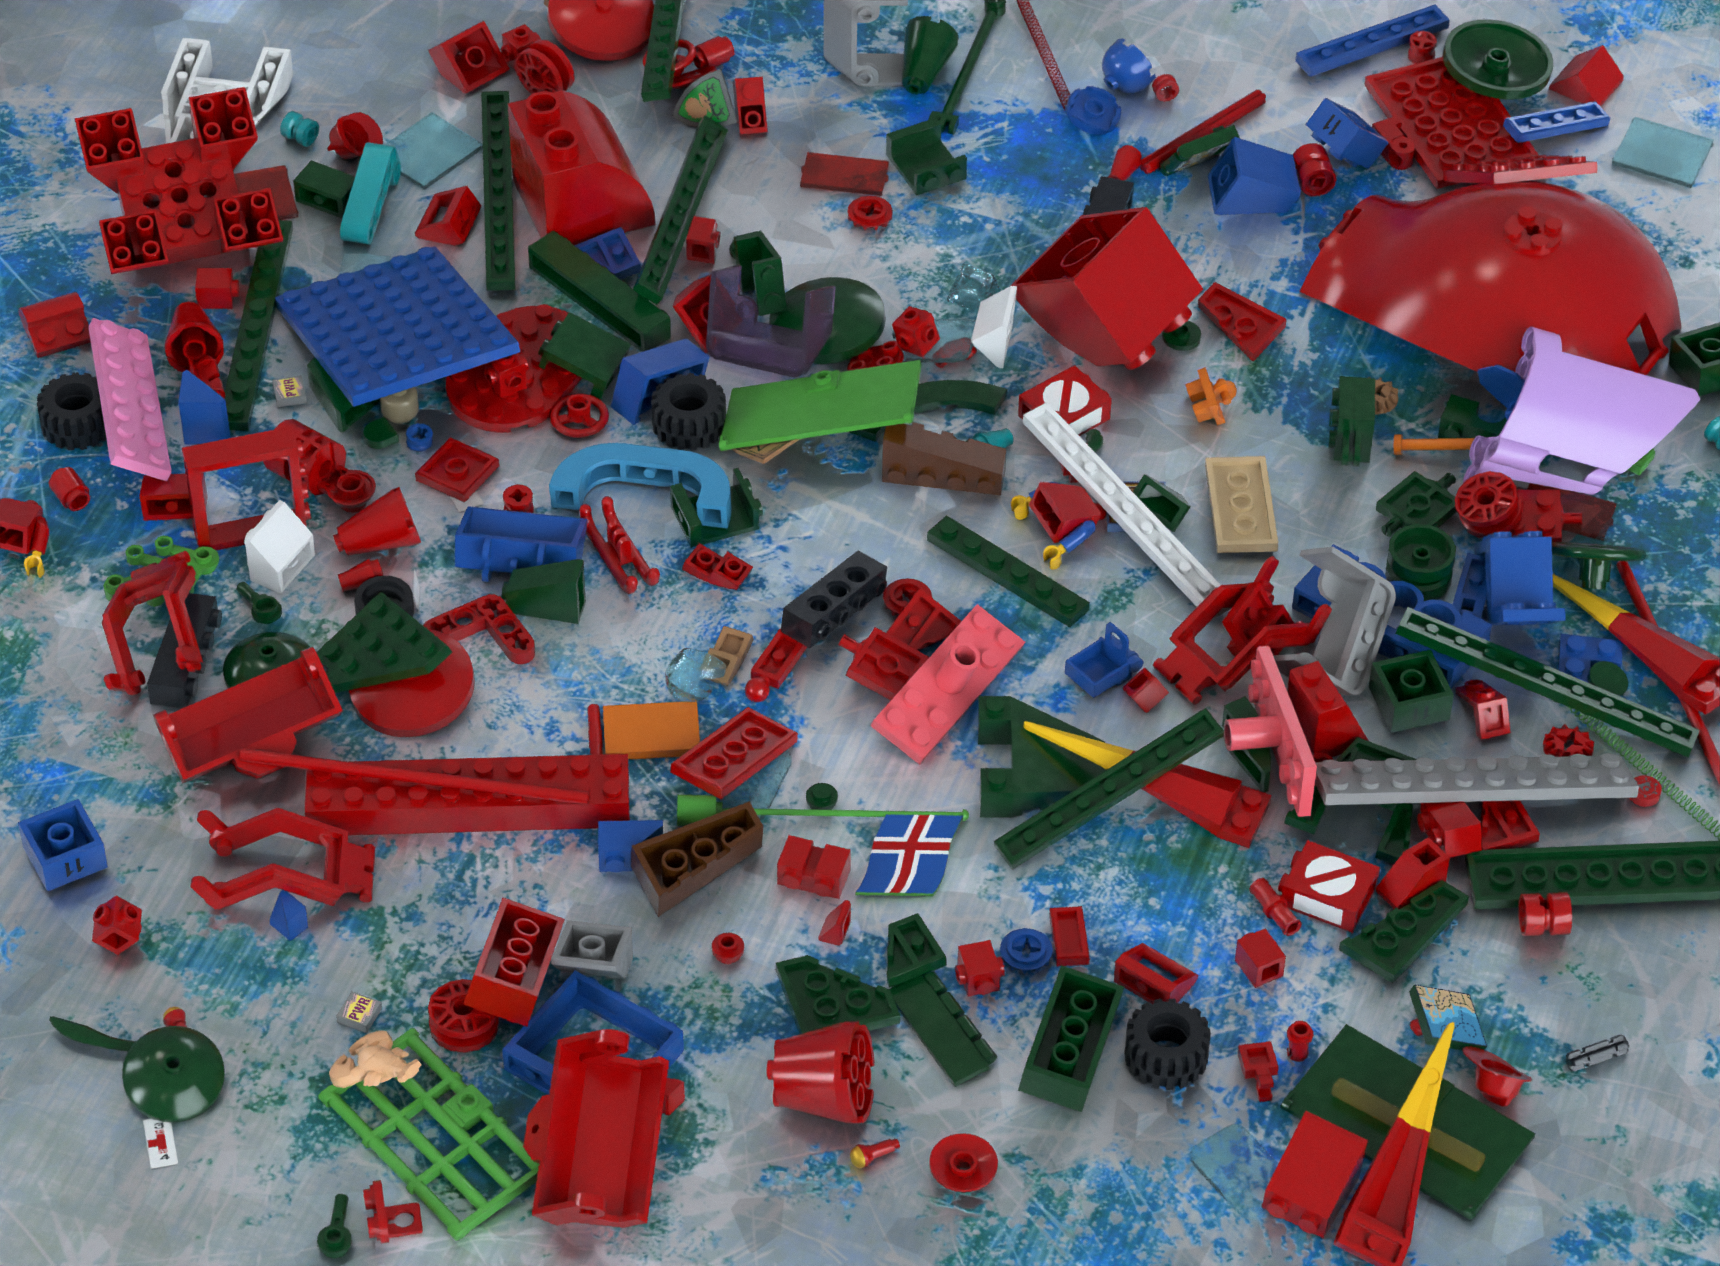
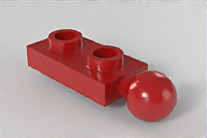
M779 629L751 669V679L745 686L746 697L750 701L758 703L768 697L770 692L769 686L779 689L807 649V646L782 633L781 629Z

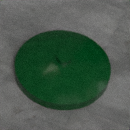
M1473 20L1457 26L1447 36L1442 55L1446 69L1456 81L1478 94L1497 99H1521L1537 94L1548 84L1553 70L1552 54L1540 38L1525 28L1500 20Z
M843 277L819 278L790 289L785 293L787 310L772 313L769 317L771 337L776 347L792 359L811 364L836 363L858 356L876 343L882 335L886 323L884 304L879 294L873 288L860 281Z

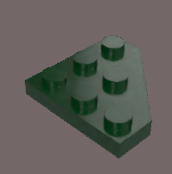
M808 955L775 963L778 979L799 1034L845 1021H859V1025H866L869 1031L900 1024V1013L891 991L880 985L875 988L860 982L861 977L836 968L835 971L820 965L818 959Z

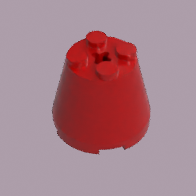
M845 1021L788 1038L777 1039L774 1044V1060H768L766 1068L768 1080H773L774 1106L848 1124L864 1123L869 1117L873 1103L874 1091L869 1089L871 1084L870 1066H875L873 1045L867 1026L859 1025V1021Z

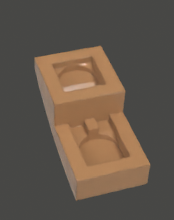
M723 626L714 649L710 648L698 674L699 677L728 686L740 669L754 640L752 634Z

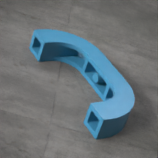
M627 443L597 444L581 449L562 461L554 471L549 484L551 507L579 510L587 493L595 486L605 482L622 481L664 487L682 483L685 490L691 491L698 496L696 503L697 515L703 526L728 529L731 519L730 484L726 473L713 460L691 451Z

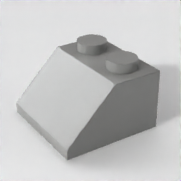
M567 920L551 958V964L562 972L573 973L576 970L583 975L625 979L633 961L632 927Z

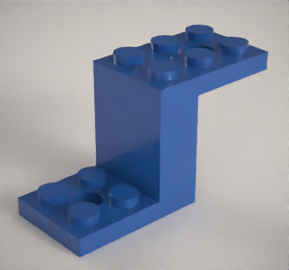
M1527 531L1513 537L1512 532H1493V534L1483 536V541L1474 543L1475 554L1485 555L1488 623L1492 624V626L1548 625L1566 621L1565 608H1556V602H1553L1552 537H1543L1542 531Z

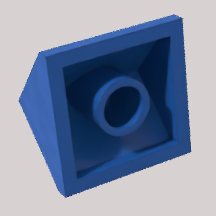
M185 370L182 372L178 404L184 444H203L231 438L226 400L190 371Z

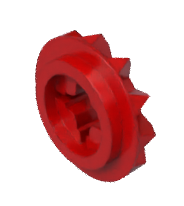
M878 196L859 197L849 204L847 210L848 220L853 222L854 227L862 226L864 231L868 228H873L877 231L879 226L887 227L888 221L892 220L893 215L891 204ZM871 210H873L874 214H872L871 216H866L869 213H871Z
M899 579L890 583L884 590L885 609L891 610L892 616L900 614L908 603L906 600H903V594L910 600L919 588L930 597H932V592L926 584L919 580Z
M1564 724L1560 729L1552 727L1550 733L1545 734L1543 750L1546 755H1553L1555 757H1566L1573 754L1592 756L1594 741L1590 740L1589 732H1580L1578 726L1571 729ZM1570 740L1574 742L1567 750H1564V743Z

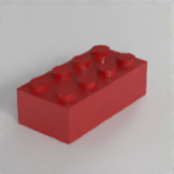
M502 897L463 1005L527 1027L565 919Z

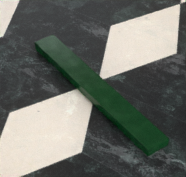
M1204 708L994 841V846L1013 870L1224 737V730L1210 712Z

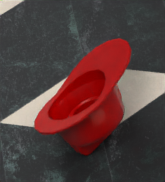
M362 112L342 116L337 120L336 125L329 133L331 144L327 150L328 152L335 151L344 160H352L362 156L367 142L383 144V135L378 124L369 115Z
M1472 1046L1464 1047L1462 1050L1463 1054L1476 1064L1475 1087L1485 1099L1492 1103L1507 1107L1512 1099L1518 1095L1523 1083L1532 1081L1530 1076L1519 1072L1508 1062L1489 1051Z

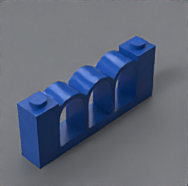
M1334 544L1331 546L1359 562L1358 556ZM1359 562L1386 579L1383 571L1377 566L1367 562ZM1316 565L1294 587L1292 609L1311 619L1321 605H1331V602L1325 599L1319 592L1318 578L1321 569ZM1390 581L1396 593L1394 606L1406 609L1410 607L1478 637L1490 640L1492 624L1482 618L1476 617L1467 611L1461 615L1456 607L1442 600L1430 599L1424 601L1421 591L1411 583ZM1389 625L1386 626L1378 650L1379 654L1389 659L1431 650L1451 689L1471 667L1464 662L1395 634L1397 628L1395 629Z

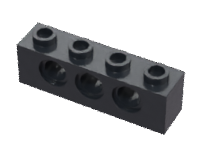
M859 550L783 608L781 632L808 648H811L820 640H825L839 625H844L854 613L863 610L867 603L876 596L882 595L887 586V566Z

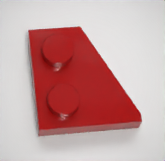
M919 588L886 633L919 651L947 638L960 624L961 620Z
M1520 800L1482 801V850L1516 849L1539 842L1540 833Z

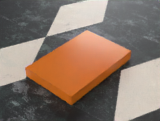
M697 701L603 706L605 754H628V759L681 757L700 743Z

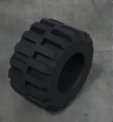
M79 372L68 376L64 374L60 375L59 379L53 378L49 381V385H44L41 388V393L37 396V408L43 436L47 437L49 443H55L56 447L61 449L67 447L68 450H74L75 448L84 450L88 446L94 447L99 445L100 440H106L96 376L92 377L88 373L79 375Z
M687 373V375L683 376L682 374H677L675 378L668 377L664 380V384L659 383L656 386V391H653L651 400L652 426L654 434L658 435V439L661 442H666V446L671 448L676 446L678 450L686 448L693 451L697 450L698 447L704 449L709 447V443L714 444L718 441V437L722 435L726 418V396L721 385H716V381L712 378L706 379L705 375L695 376L694 373Z
M1170 998L1169 1002L1156 999L1154 1004L1151 1005L1147 1002L1142 1005L1141 1010L1136 1009L1132 1013V1019H1129L1127 1023L1124 1052L1125 1062L1127 1066H1130L1131 1074L1133 1076L1139 1075L1140 1082L1143 1084L1152 1083V1088L1159 1089V1086L1166 1087V1090H1173L1174 1086H1179L1181 1089L1187 1087L1188 1081L1191 1083L1196 1082L1199 1074L1203 1075L1206 1070L1211 1037L1206 1017H1200L1201 1011L1197 1008L1190 1009V1004L1183 1001L1179 1004L1176 1003V999ZM1171 1041L1180 1046L1169 1048L1160 1046L1156 1042Z

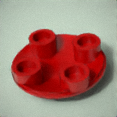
M888 341L883 345L871 347L858 356L853 357L847 366V371L902 363L904 354L899 348L897 341Z

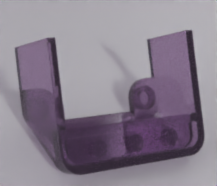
M734 265L711 271L706 348L709 355L716 360L789 377H798L806 374L831 335L836 286H827L806 292L802 332L757 321L758 307L756 302L751 297L740 294L742 266Z

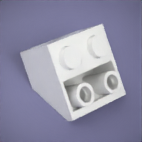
M281 500L272 509L267 510L262 520L254 529H250L245 536L244 544L246 546L250 581L279 594L286 589L315 556L313 534L288 505Z

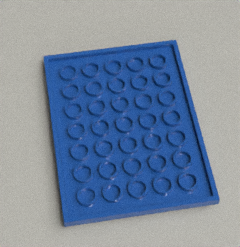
M436 246L423 247L418 252L406 256H395L390 261L370 264L362 270L342 273L336 278L327 281H317L299 290H288L283 295L275 297L276 308L353 407L520 352L518 341Z

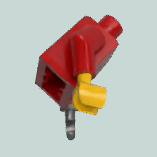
M10 498L0 499V548L23 554L31 552L32 555L28 556L24 561L27 576H29L31 568L37 567L38 577L41 578L45 573L41 555H45L50 534L48 522L43 517V508L34 500L23 502Z

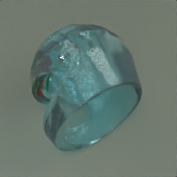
M683 648L669 662L666 668V686L669 692L679 701H702L713 692L711 685L704 679L723 677L726 672V665L720 659L703 651Z

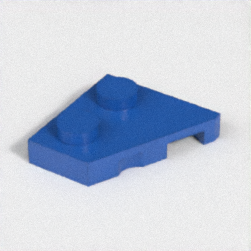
M622 227L575 245L582 252H586L598 264L605 266L620 280L637 274L641 270V263Z

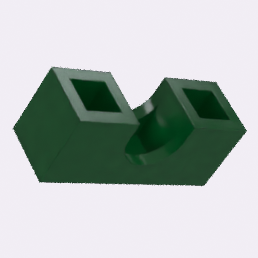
M1451 394L1440 419L1438 438H1475L1478 435L1496 437L1501 433L1507 419L1505 417L1502 421L1496 423L1486 422L1478 416L1480 402Z

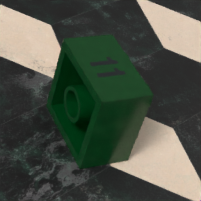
M1431 650L1372 662L1369 689L1391 733L1450 720L1454 694Z

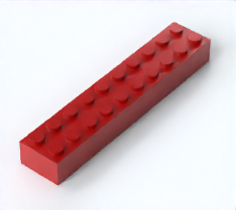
M628 754L347 761L590 792L588 805L308 769L306 772L305 817L349 831L348 835L598 829V821H630Z

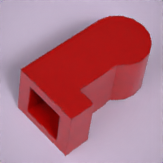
M1393 116L1373 123L1372 128L1389 142L1380 155L1391 167L1397 170H1405L1413 164L1415 143L1404 136L1401 132L1402 122L1397 116Z

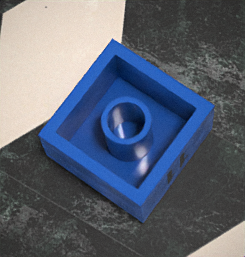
M1326 97L1305 124L1313 131L1311 136L1316 141L1331 147L1328 150L1330 154L1340 161L1344 159L1353 167L1361 165L1369 169L1389 143L1356 112Z
M79 799L18 822L23 848L47 892L108 868L104 843Z

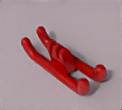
M605 496L601 501L603 515L607 523L608 542H605L595 526L591 507L588 504L581 505L579 509L580 518L588 519L586 535L620 588L627 594H633L637 590V578L635 576H627L621 567L631 562L643 581L649 586H655L659 582L660 572L657 568H649L619 522L614 510L613 499Z

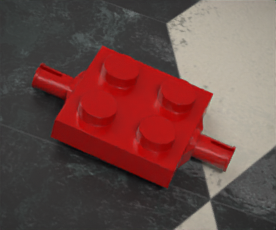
M1518 490V495L1522 500L1523 513L1520 521L1509 532H1512L1513 537L1527 531H1542L1543 537H1552V542H1562L1564 524L1582 525V512H1564L1560 501V490Z
M874 627L869 637L861 643L844 634L838 646L854 653L853 662L845 676L890 701L929 658V656Z

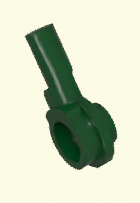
M240 582L237 585V592L252 605L251 615L254 621L261 624H270L281 617L282 606L274 597L267 596L266 594L259 595L246 582Z
M337 1194L335 1196L331 1223L329 1226L324 1227L317 1236L318 1248L329 1258L342 1257L347 1253L352 1244L351 1233L344 1227L349 1199L345 1194Z

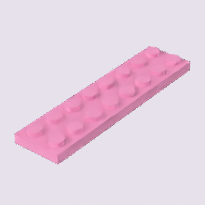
M93 318L88 328L110 464L167 481L172 470L148 336L138 329H128L118 326L109 320L102 321Z

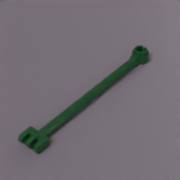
M985 0L984 11L986 15L943 111H932L928 119L937 118L941 123V132H944L946 126H949L948 134L954 135L959 125V116L953 115L994 21L1006 12V0Z

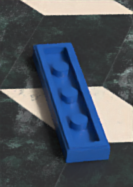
M1595 101L1505 118L1503 127L1517 143L1605 127L1609 125L1611 118Z

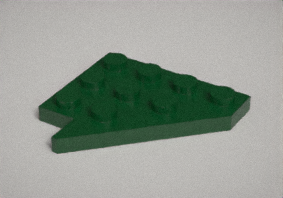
M380 592L316 653L322 665L327 669V677L334 692L337 693L430 674L452 651L437 636Z

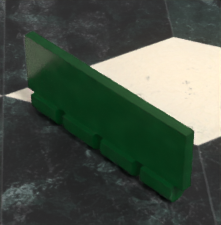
M934 971L889 989L898 1010L954 1087L989 1070V1064L997 1059V1055L984 1038H981V1033L969 1017L964 1015V1010L952 994L947 992V987Z

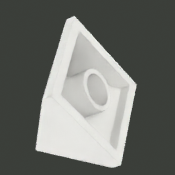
M1010 286L980 302L971 342L998 368L1004 367L1013 329L1016 286Z

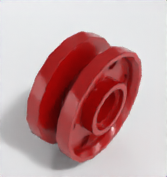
M539 39L533 42L527 49L520 52L515 59V70L518 78L531 95L541 91L551 93L561 90L567 91L575 81L571 62L557 45L548 40Z
M1488 471L1472 476L1459 487L1455 496L1456 511L1460 516L1463 527L1468 533L1478 538H1483V536H1488V534H1493V532L1511 531L1520 521L1523 513L1522 500L1518 495L1516 485L1510 477L1500 472Z
M460 979L450 981L437 988L430 997L428 1014L431 1036L439 1046L450 1051L466 1053L479 1050L488 1045L497 1035L499 1017L463 1005L472 980Z

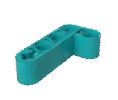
M370 142L365 144L341 222V240L367 245L372 243L389 185L397 186L401 175V162L395 146Z

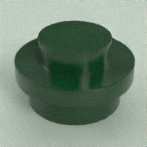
M827 783L814 784L806 792V802L813 810H832L838 801L837 790Z

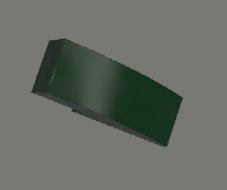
M1246 696L1224 705L1223 728L1226 719L1258 717L1256 710ZM1270 748L1229 751L1261 792H1268L1271 773Z

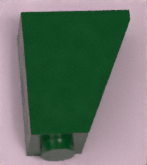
M315 357L307 364L309 386L337 430L341 433L345 432L380 402L379 398L353 407Z
M575 559L515 569L512 571L509 582H504L501 597L503 600H506V604L514 614L579 624L586 603L584 560Z

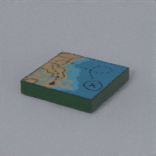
M1416 984L1410 989L1409 994L1427 1045L1436 1046L1446 1026L1454 1022L1455 1027L1449 1048L1463 1050L1464 1047L1468 1046L1483 1050L1487 1048L1470 994Z

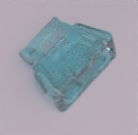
M963 263L960 268L961 274L953 282L947 296V301L977 315L980 302L1000 292L1001 289L994 275Z

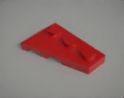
M1216 282L1198 299V308L1252 362L1286 327V318Z

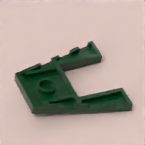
M1357 737L1336 761L1352 762L1357 759L1385 761L1389 758L1399 760L1416 759ZM1316 785L1314 786L1311 816L1298 817L1294 808L1287 813L1284 824L1313 835L1315 834L1328 806L1324 804ZM1412 803L1375 804L1394 811L1379 844L1375 858L1394 865L1403 852L1409 849L1413 812Z

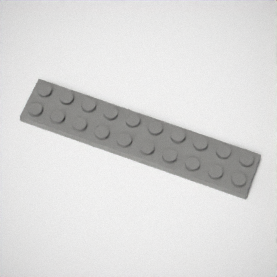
M1605 753L1601 756L1573 754L1566 757H1555L1553 755L1523 757L1513 755L1509 758L1481 756L1478 759L1449 757L1448 759L1432 760L1422 757L1416 760L1389 758L1385 761L1357 759L1352 762H1338L1336 760L1315 762L1317 766L1315 785L1325 805L1637 798L1639 789L1636 780L1621 755Z

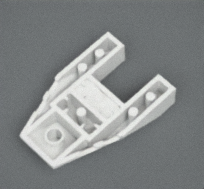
M182 38L161 91L166 144L194 138L189 97L245 87L256 127L288 91L293 77L291 50L263 47L249 83L208 78L213 67L210 41Z

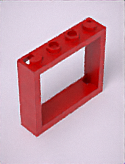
M291 426L182 447L193 528L198 548L211 547L217 551L245 545L244 540L247 532L250 529H254L264 516L259 515L208 525L201 473L285 456L288 457L294 509L291 510L307 527L306 520L311 519L308 501L304 502V499L309 498L306 481H301V478L306 477L303 459L299 460V456H304L302 442L301 440L295 441Z

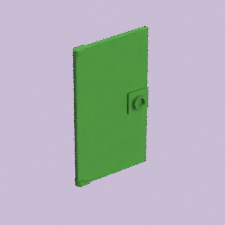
M921 360L840 372V370H822L816 374H811L810 377L732 388L722 435H720L719 439L720 451L913 423L922 366Z

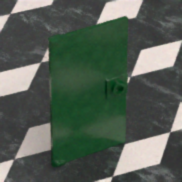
M1346 1024L1295 1088L1285 1097L1280 1108L1300 1120L1305 1111H1308L1368 1140L1364 1158L1372 1162L1423 1068ZM1442 1078L1419 1190L1467 1219L1473 1220L1482 1205L1535 1138L1536 1133L1454 1087V1084Z

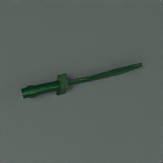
M51 1016L49 1018L53 1027L60 1034L83 1044L128 1052L136 1042L111 1037L89 1026Z

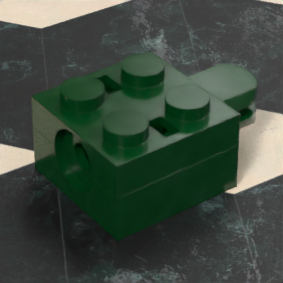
M1340 376L1338 388L1332 389L1331 406H1336V409H1330L1329 427H1334V430L1329 431L1328 448H1334V460L1341 461V466H1347L1348 461H1352L1353 466L1359 467L1360 462H1370L1375 425V378Z

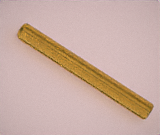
M1339 1078L1332 1088L1331 1093L1334 1097L1390 1127L1401 1110L1344 1078ZM1433 1126L1431 1127L1427 1147L1472 1171L1477 1172L1482 1167L1486 1157L1484 1153Z

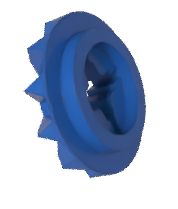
M1023 928L1014 930L1003 938L1000 945V953L1003 963L1009 964L1011 971L1020 969L1025 975L1028 970H1034L1038 973L1042 966H1048L1053 955V947L1049 938L1042 932ZM1025 945H1028V949H1030V954L1027 958H1024L1022 953Z

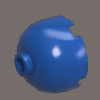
M1121 38L1114 42L1105 52L1102 60V71L1105 76L1103 80L1108 88L1113 91L1117 89L1125 94L1141 92L1154 81L1156 74L1151 76L1149 70L1152 68V65L1146 56L1135 45L1131 44L1127 47L1125 44H1122L1125 39Z

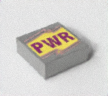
M302 375L272 380L277 408L307 403Z
M351 991L336 1015L337 1023L367 1033L381 1012L382 1003L381 1001Z

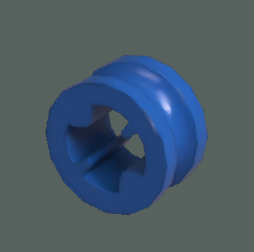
M420 423L408 427L406 430L407 447L416 452L429 449L433 444L432 429L428 425Z

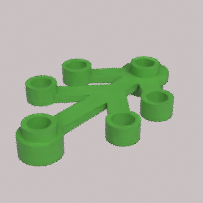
M160 536L155 540L156 553L160 556H173L183 551L189 553L191 560L187 564L192 566L196 572V581L189 593L194 592V586L201 575H208L217 568L219 554L211 547H199L192 550L173 544V539L169 536ZM131 545L125 551L127 562L130 565L147 566L155 562L158 564L162 560V558L145 554L143 547L140 545ZM118 574L109 576L103 585L106 599L111 601L118 586L132 579L131 576L126 578ZM161 595L146 602L148 605L156 607L162 605L165 599Z

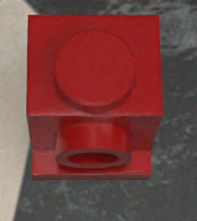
M693 217L686 238L687 260L715 264L716 249L719 247L721 233L716 231L718 227L716 219Z

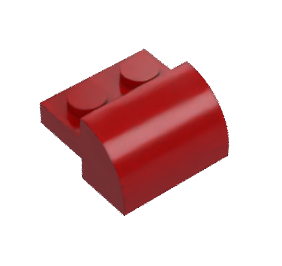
M77 292L68 293L18 309L27 337L31 340L37 358L91 343L84 305Z
M1260 582L1249 583L1222 621L1232 638L1227 648L1234 657L1265 626L1294 624L1283 604H1272ZM1271 648L1273 656L1279 655L1283 648Z

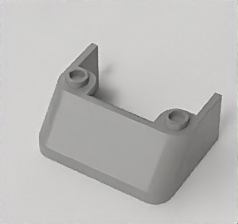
M824 0L825 60L859 86L904 87L902 85L904 54L857 53V23L875 21L879 17L880 6H908V0Z
M1335 547L1301 550L1299 556L1321 569L1318 578V589L1320 594L1331 602L1330 607L1332 611L1323 626L1313 656L1309 653L1301 652L1273 657L1279 672L1288 678L1291 669L1319 661L1340 694L1346 696L1359 695L1365 690L1368 683L1372 662H1375L1395 603V589L1388 580Z

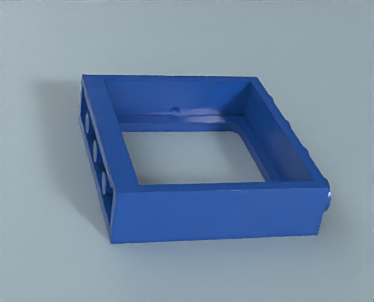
M575 970L532 1016L528 1026H523L502 1049L504 1070L548 1095L550 1093L554 1065L537 1055L580 1009L589 1010L656 1048L657 1052L651 1058L663 1057L669 1060V1067L683 1053L684 1039L683 1030L675 1023L661 1019L654 1015L647 1007L636 1005L626 999L620 992L612 991L599 984L593 977L585 976Z

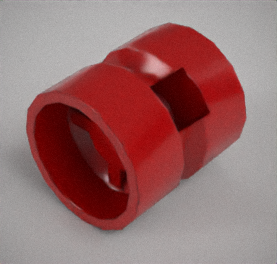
M1309 143L1299 147L1293 153L1302 191L1309 196H1321L1331 191L1336 184L1337 178L1326 149L1317 143Z
M1567 892L1548 893L1546 898H1543L1540 893L1521 894L1518 905L1521 934L1523 936H1542L1544 931H1548L1550 935H1569L1572 929V905L1569 894Z

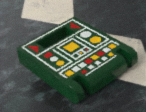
M1223 125L1213 129L1214 133L1179 146L1177 152L1160 165L1162 174L1169 176L1221 156L1233 137L1240 138L1235 126L1232 125L1224 128Z

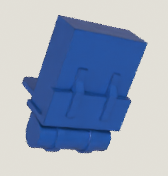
M1109 622L1106 624L1105 639L1101 636L1099 640L1065 661V674L1091 697L1095 698L1112 686H1120L1132 678V672L1139 671L1144 661L1135 651L1129 649L1127 635L1113 623ZM1112 632L1117 634V636L1120 639H1117L1114 635H1112Z

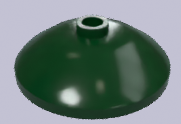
M264 632L245 638L229 651L224 660L223 676L225 684L229 689L301 657L300 651L310 648V646L302 639L282 632Z
M183 1026L157 1028L140 1037L128 1051L122 1068L123 1087L129 1101L145 1116L162 1122H183L203 1114L219 1097L225 1079L224 1062L216 1045L201 1032ZM171 1061H175L179 1063V1066L176 1068H169L167 1064Z

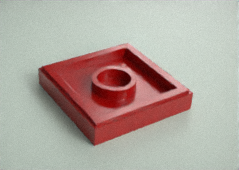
M450 437L415 473L416 481L462 502H466L499 467V459Z

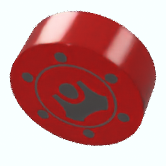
M1647 775L1635 777L1634 779L1639 786L1637 798H1630V800L1642 807H1650L1657 804L1662 791L1659 781Z

